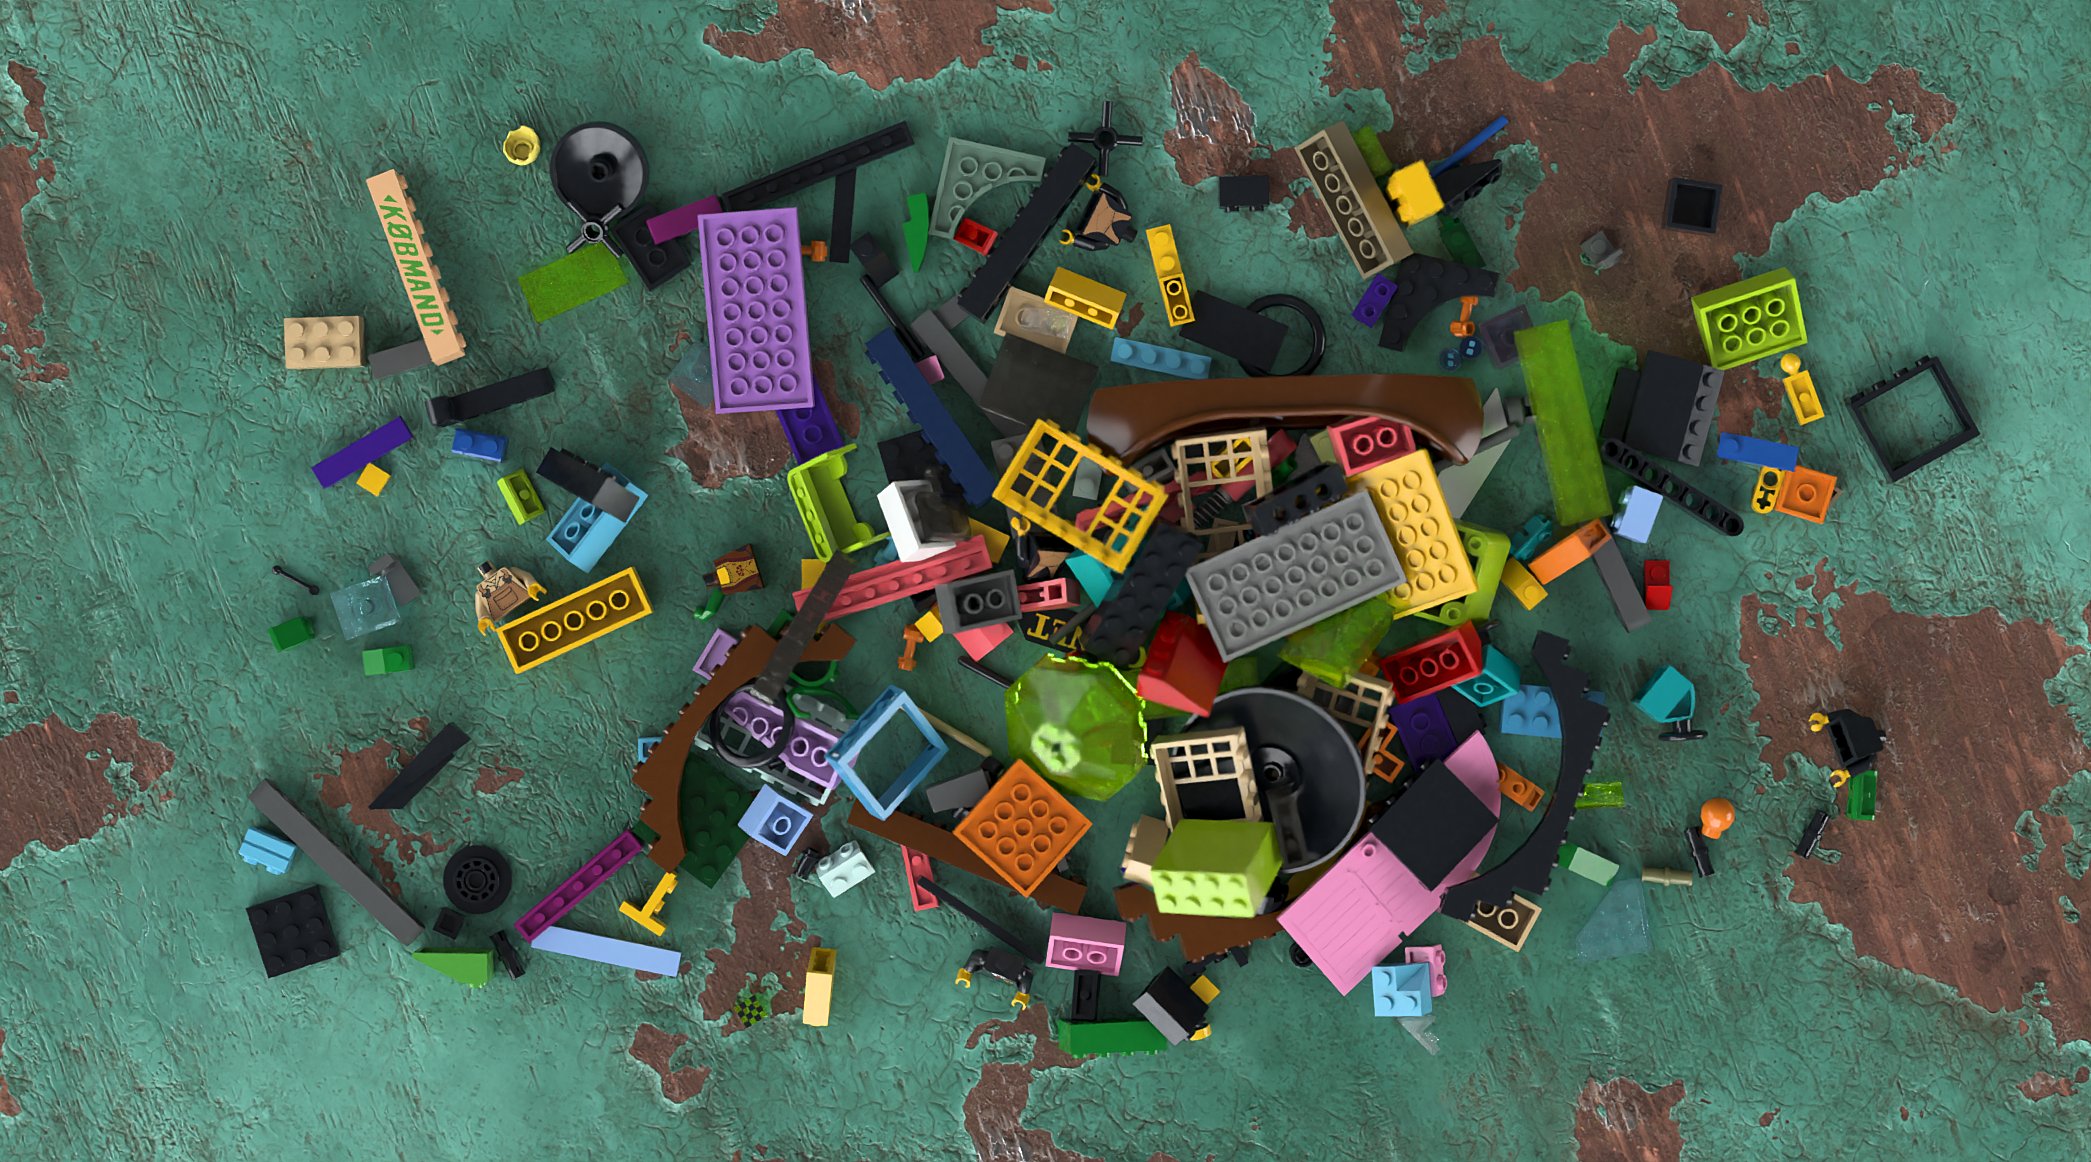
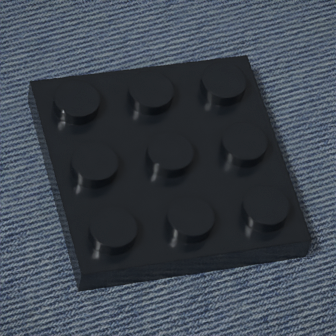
M923 429L877 443L889 485L899 481L931 479L940 502L962 496V493L965 492L960 483L955 485L949 477L948 473L951 470L946 463L941 465L934 455L937 451L932 443L927 445L920 434Z
M318 885L245 908L268 979L341 955Z

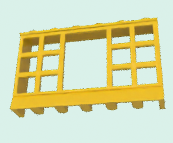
M1038 419L992 494V497L1122 574L1157 513L1169 497L1163 492L1165 487L1153 480L1147 483L1142 480L1144 475L1133 468H1130L1129 471L1121 467L1122 462L1111 455L1106 459L1100 455L1102 450L1089 443L1087 447L1079 443L1081 438L1068 431L1067 434L1060 432L1061 426L1047 419L1045 423ZM1044 432L1059 440L1050 456L1035 448ZM1064 444L1078 452L1069 468L1055 460ZM1032 453L1046 460L1037 477L1023 469ZM1083 455L1120 476L1086 533L1050 513L1051 508ZM1052 464L1066 472L1057 488L1042 480ZM1020 473L1034 481L1025 497L1011 489ZM1124 480L1140 488L1131 504L1115 496ZM1039 484L1054 493L1045 509L1030 501ZM1146 491L1154 496V499L1144 513L1137 509L1136 505ZM1112 500L1127 508L1118 525L1103 516ZM1132 512L1142 517L1133 533L1123 528ZM1100 520L1115 529L1106 545L1091 537ZM1121 532L1128 536L1129 540L1119 554L1111 549V546Z

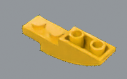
M1170 224L1147 229L1146 234L1170 327L1195 321Z

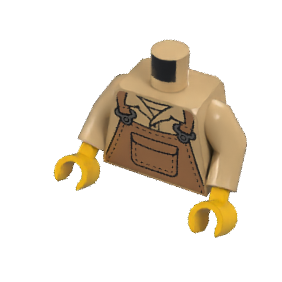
M490 560L486 561L478 567V570L485 578L483 582L476 586L478 591L475 594V607L479 620L478 629L484 636H486L485 629L489 626L493 632L496 631L492 621L498 622L531 598L539 601L536 597L538 591L546 594V589L538 584L530 572L515 566L510 568L504 566L497 571Z

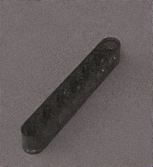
M836 549L748 695L768 707L772 705L858 561Z

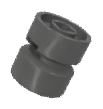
M1539 392L1525 394L1523 398H1520L1518 395L1504 397V413L1507 426L1515 424L1518 428L1523 427L1526 422L1530 426L1544 423V410ZM1523 406H1527V408H1528V413H1527V414L1524 413V407H1523Z

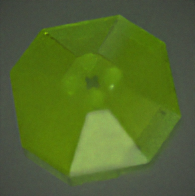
M1045 653L1004 692L1009 755L1014 761L1018 758L1024 761L1059 794L1106 802L1130 782L1148 763V754L1144 753L1143 745L1147 741L1146 724L1142 722L1141 712L1144 710V700L1136 696V691L1110 663L1100 662L1098 665L1087 664L1085 659L1068 657L1066 660L1055 659L1054 654ZM1053 742L1055 744H1057L1058 742L1061 744V751H1055L1053 749Z

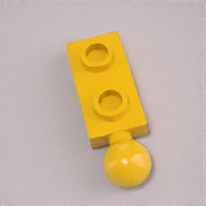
M1794 353L1785 354L1780 364L1782 369L1788 372L1790 376L1782 380L1799 425L1824 417L1825 415L1808 370L1799 372L1800 358Z

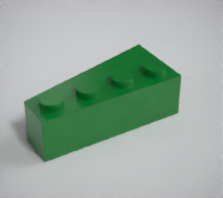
M1129 1017L1124 1022L1120 1018H1104L1102 1023H1098V1020L1071 1023L1067 1019H1058L1059 1049L1072 1055V1058H1087V1054H1096V1057H1111V1053L1120 1052L1121 1056H1134L1135 1051H1144L1146 1055L1159 1054V1050H1167V1038L1146 1017Z

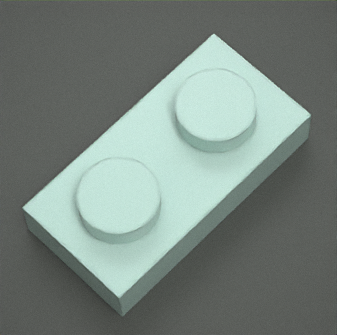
M1084 455L1078 464L1072 496L1097 500L1102 469L1098 463Z

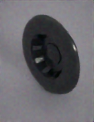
M481 845L468 846L456 852L449 859L443 874V886L449 900L460 910L471 914H484L498 908L508 897L512 885L511 870L505 858L496 850ZM475 861H480L481 865H475ZM469 862L470 867L466 869L465 864ZM486 864L491 868L490 870L485 868ZM491 873H494L495 879L491 878ZM491 884H495L493 890L490 889ZM487 892L489 896L484 897L482 894ZM473 895H477L478 899H474Z

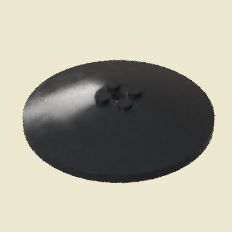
M1247 685L1216 695L1208 717L1193 713L1179 734L1243 726L1264 822L1274 824L1282 861L1277 874L1294 873L1313 868L1325 862L1343 848L1356 830L1363 815L1367 796V777L1365 765L1355 740L1343 723L1331 711L1314 699L1291 689L1273 685ZM1229 741L1213 743L1215 752L1231 750ZM1207 743L1190 745L1192 754L1209 752ZM1184 746L1173 748L1172 756L1186 755ZM1233 756L1216 758L1219 774L1236 772ZM1210 758L1194 760L1197 776L1213 774ZM1188 761L1171 762L1174 778L1191 777ZM1267 768H1275L1279 776L1276 778L1269 776ZM1238 778L1176 784L1184 819L1221 821L1246 818Z

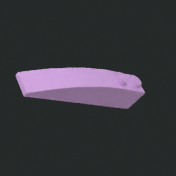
M744 690L731 698L724 707V711L741 726L747 728L754 738L763 742L769 749L778 740L784 722L780 704ZM795 715L793 735L787 747L778 757L791 770L834 790L842 781V778L826 760L824 755L844 734L811 718H798ZM860 751L849 761L848 765L851 769L855 766Z

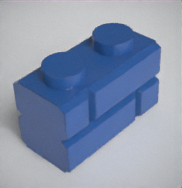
M456 428L452 452L505 462L509 438Z

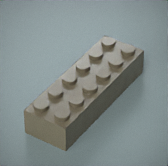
M1344 121L1322 130L1294 148L1363 280L1413 254Z

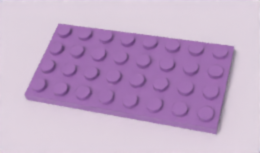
M798 207L698 215L716 414L814 407L815 398Z

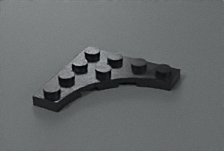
M1413 252V254L1401 260L1395 285L1398 287L1391 297L1378 346L1404 352L1410 335L1426 314L1447 301L1456 298L1473 296L1495 298L1501 274Z

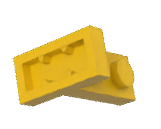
M673 871L671 874H668L666 872L643 909L626 899L619 910L658 936H661L668 925L652 916V914L655 913L657 915L665 904L662 898L666 892L671 894L678 884V881L675 880L678 873Z

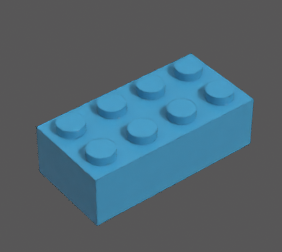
M1520 684L1519 693L1502 699L1498 731L1501 733L1562 738L1558 709L1550 687ZM1588 690L1587 694L1583 693L1581 698L1604 706L1605 692Z

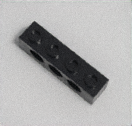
M1326 461L1243 507L1254 532L1269 537L1278 533L1279 528L1297 523L1300 517L1306 513L1317 512L1321 509V505L1339 500L1342 497L1341 494L1349 491L1339 465ZM1320 484V492L1316 494L1315 489ZM1299 495L1300 501L1295 506L1294 500ZM1278 507L1279 513L1276 517H1274V509Z

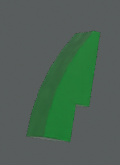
M926 192L906 197L912 221L902 223L914 273L920 271L928 245L930 224Z

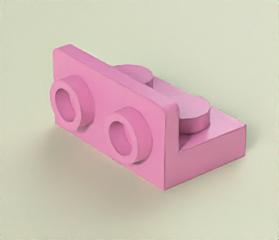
M1441 944L1405 947L1406 963L1429 962L1431 997L1444 994L1447 987V979L1443 975L1445 953L1442 950Z

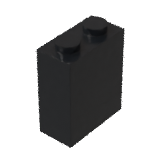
M1169 966L1153 977L1133 1003L1174 1046L1182 1040L1187 1042L1196 1033L1194 1027L1198 1028L1206 1020L1204 1014L1210 1008Z

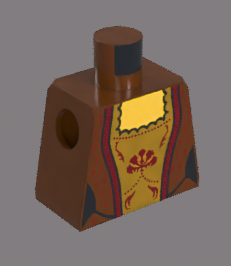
M751 543L745 544L714 560L713 563L716 571L703 575L707 589L721 585L723 594L765 588Z

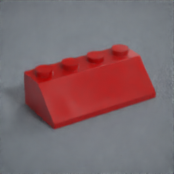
M1471 620L1393 649L1378 660V663L1387 681L1394 682L1392 691L1395 692V697L1399 705L1482 674L1481 640Z

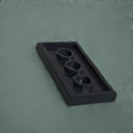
M1197 290L1191 304L1195 321L1184 323L1179 336L1270 373L1289 326Z

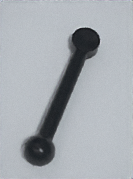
M278 565L273 566V574H280L309 590L311 595L319 593L317 586L308 585L286 573Z

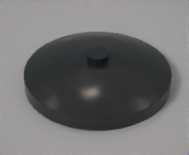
M591 121L572 128L558 141L550 160V178L557 196L567 208L570 209L566 203L574 197L590 216L596 213L604 215L620 202L625 210L616 217L619 218L630 212L644 196L649 182V163L643 147L630 132L613 123Z

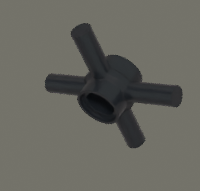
M1103 101L1101 126L1094 133L1068 132V142L1093 143L1094 147L1100 151L1098 176L1108 177L1110 151L1114 150L1117 145L1142 146L1143 136L1118 135L1117 131L1111 127L1113 104L1111 101ZM1109 133L1112 136V142L1109 145H1102L1098 140L1100 134Z
M574 197L566 203L583 222L581 234L566 246L569 253L573 254L587 241L590 243L601 241L616 259L624 254L623 250L608 235L609 223L625 210L620 202L604 215L596 213L591 216ZM591 225H596L600 232L594 231Z

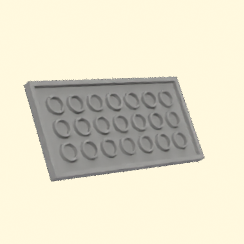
M1367 490L1306 516L1295 524L1281 527L1275 535L1269 537L1261 536L1189 568L1185 574L1223 662L1234 659L1407 582Z

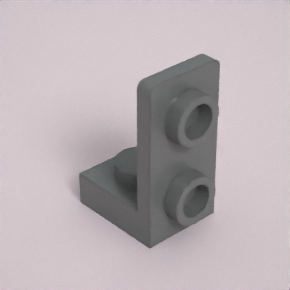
M1602 231L1580 245L1596 270L1601 267L1606 270L1621 260L1619 255L1624 252L1622 248L1615 251Z
M387 553L368 567L373 575H379L400 606H405L421 594V590L394 553Z

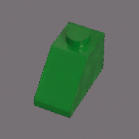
M305 616L297 617L267 629L277 652L289 651L315 639L313 635L315 632L314 626L310 619L306 620Z
M412 645L362 651L365 676L415 669Z

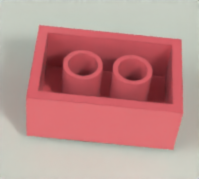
M1359 415L1327 425L1336 462L1341 473L1345 476L1378 467L1417 452L1411 429L1386 419Z

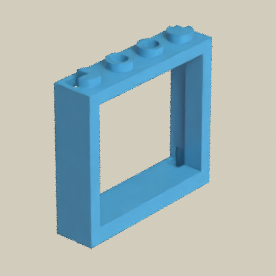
M890 684L824 757L867 811L884 821L909 796L915 786L927 776V773L942 760L943 756L950 749L906 692ZM902 706L930 744L887 791L876 800L848 763Z

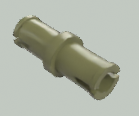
M1642 866L1641 882L1663 883V886H1669V884L1692 885V870L1670 869V866H1665L1664 868Z

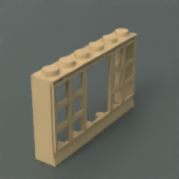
M1265 426L1176 436V444H1171L1173 459H1178L1179 468L1174 469L1176 484L1181 483L1182 493H1177L1179 508L1184 507L1185 517H1180L1181 527L1197 536L1214 534L1216 551L1198 553L1189 568L1198 565L1200 558L1216 557L1232 550H1221L1219 533L1238 531L1239 546L1244 544L1243 530L1253 529L1250 523L1195 530L1190 487L1255 479L1257 498L1272 491ZM1250 437L1252 451L1233 453L1231 439ZM1227 441L1228 454L1209 456L1208 442ZM1203 443L1204 457L1186 459L1184 445ZM1252 456L1254 474L1236 476L1234 458ZM1229 459L1231 477L1212 479L1210 461ZM1205 462L1207 480L1189 482L1187 464ZM1274 509V512H1273V516H1274V517H1276L1275 509Z
M1307 655L1301 665L1304 667V670L1297 683L1299 687L1298 692L1312 699L1316 687L1333 692L1330 706L1327 708L1337 718L1372 729L1363 759L1367 777V774L1372 773L1376 760L1372 759L1373 753L1379 750L1382 737L1378 736L1380 728L1384 729L1388 720V714H1385L1387 705L1391 706L1395 692L1391 691L1394 682H1388ZM1320 672L1337 677L1335 687L1318 682ZM1342 680L1360 685L1358 693L1355 694L1340 689ZM1365 687L1382 692L1380 702L1364 697ZM1338 694L1355 700L1351 716L1334 710ZM1361 702L1378 707L1374 723L1356 718ZM1274 768L1272 777L1276 778L1279 776V773Z
M1243 726L1165 736L1158 735L1150 746V755L1152 759H1155L1157 767L1155 777L1161 785V803L1166 807V825L1170 828L1171 834L1179 820L1184 819L1176 784L1238 778L1246 818L1221 821L1264 822ZM1230 742L1231 750L1214 751L1213 743ZM1207 743L1208 753L1192 754L1190 745ZM1184 746L1186 755L1171 757L1168 747ZM1233 756L1236 772L1219 774L1216 758ZM1210 758L1213 774L1197 776L1194 760ZM1188 761L1191 777L1174 778L1171 762Z

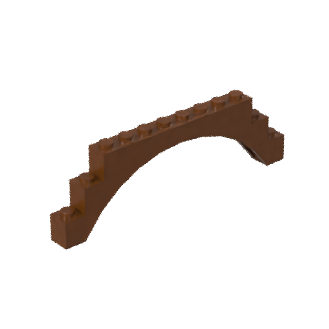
M796 622L792 626L789 624L785 626L779 634L782 638L780 641L758 623L753 627L748 625L740 635L743 640L739 645L733 644L724 656L728 659L721 666L718 663L709 675L712 679L708 684L702 683L694 692L696 699L690 705L687 702L678 712L681 717L676 724L671 721L662 732L665 735L664 739L660 743L655 741L647 751L650 755L645 762L640 760L631 771L635 774L631 781L654 798L653 801L648 798L639 809L643 812L639 819L662 836L661 839L656 836L647 848L651 851L647 857L668 874L675 870L688 853L680 820V788L686 759L695 736L706 719L732 691L755 676L779 666L803 661H841L858 640L836 622H833L831 626L828 623L825 624L817 634L821 637L820 640H817Z
M1385 799L1368 805L1357 834L1344 854L1368 832L1363 828L1367 824V818L1373 812H1379L1385 806L1383 804ZM1131 881L1112 887L1119 914L1124 920L1128 919L1129 922L1143 918L1142 915L1145 914L1151 936L1156 941L1166 942L1174 939V935L1177 934L1183 957L1192 962H1200L1206 959V955L1215 953V955L1224 954L1233 946H1248L1253 943L1252 940L1258 938H1272L1276 936V932L1282 930L1287 932L1276 918L1302 894L1300 893L1298 896L1284 901L1279 908L1270 913H1255L1254 917L1160 912L1155 893L1140 883Z

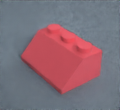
M936 602L932 606V609L938 604V602ZM1007 622L952 634L972 659L977 662L1014 633V631Z

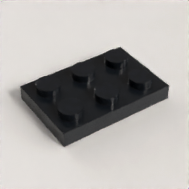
M651 202L609 229L650 292L692 265L675 238L655 244L646 223L648 219L659 216Z

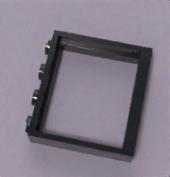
M1926 355L1916 360L1915 367L1907 370L1906 367L1893 373L1894 378L1886 382L1883 379L1871 386L1872 391L1865 395L1863 391L1849 398L1851 402L1845 405L1888 483L1898 481L1980 435L1979 430L1937 356L1929 358ZM1929 368L1963 430L1898 467L1891 469L1858 407Z

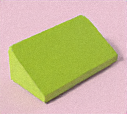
M523 468L497 481L519 525L546 512Z

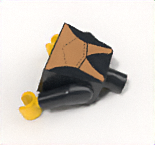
M1092 174L1091 177L1098 182L1094 186L1086 182L1087 188L1094 192L1074 230V233L1078 235L1074 236L1071 231L1062 230V232L1070 235V239L1067 242L1059 240L1060 243L1064 245L1073 243L1075 247L1088 251L1107 250L1110 245L1118 246L1121 239L1132 243L1137 236V230L1128 226L1132 219V214L1128 212V204L1122 193L1105 182L1102 184L1099 176Z
M1022 516L1021 525L1018 518L1013 517L1011 520L1012 527L1018 530V536H1015L1016 559L1018 566L1023 571V580L1031 584L1035 583L1038 578H1055L1068 565L1064 558L1076 551L1075 546L1054 533L1029 532L1025 536V532L1030 528L1028 519ZM1068 519L1064 520L1075 527V521L1071 522Z

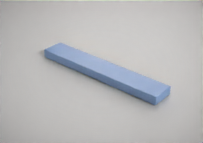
M553 925L534 939L531 945L532 948L677 977L682 954L680 951Z

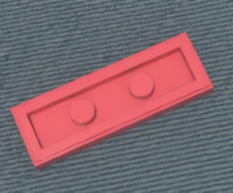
M901 845L915 911L938 907V898L916 882L921 874L934 883L929 856Z

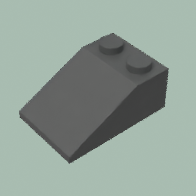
M1013 569L934 585L944 634L960 633L1023 618Z

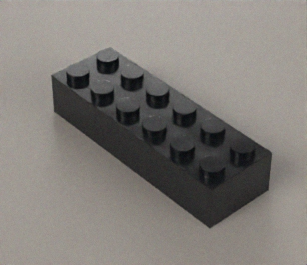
M1157 514L1127 563L1123 573H1118L1078 638L1083 649L1126 671L1202 548L1203 544L1198 536Z

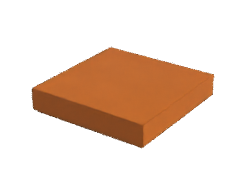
M1796 464L1795 472H1785L1774 510L1823 524L1837 477Z

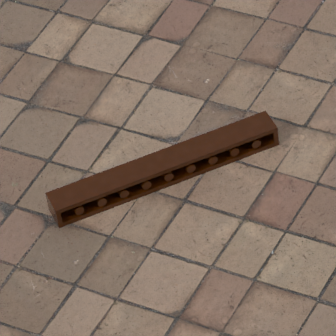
M856 798L846 823L1019 892L955 834L945 830L947 825L933 820L932 824L922 821L924 816L910 811L909 815L900 812V806H897L894 812L883 821L871 815L859 799ZM1053 868L1029 896L1077 915L1088 887L1083 885L1084 880L1072 875L1070 879L1060 876L1061 872Z

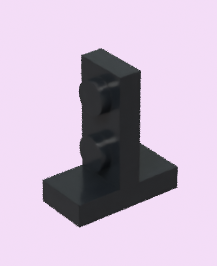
M1238 945L1229 948L1240 968L1249 963ZM1212 953L1206 955V959L1200 962L1187 961L1182 964V967L1187 976L1193 974L1195 977L1207 969L1205 967L1212 961L1217 964L1227 958L1228 955L1226 953L1220 955Z

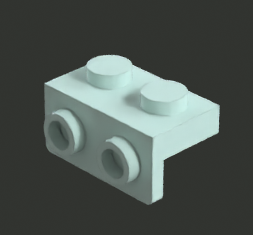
M856 840L844 844L839 850L830 856L822 858L814 865L819 879L833 898L875 872Z

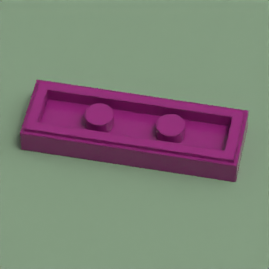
M715 194L648 219L646 223L655 244H659L699 229L698 215L723 213Z

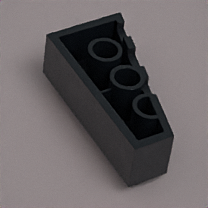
M550 447L536 471L537 474L612 515L623 523H626L640 499L639 496L616 483L617 477L607 471L603 472L601 468L592 463L589 464L586 460L577 455L575 456L564 448L558 451Z

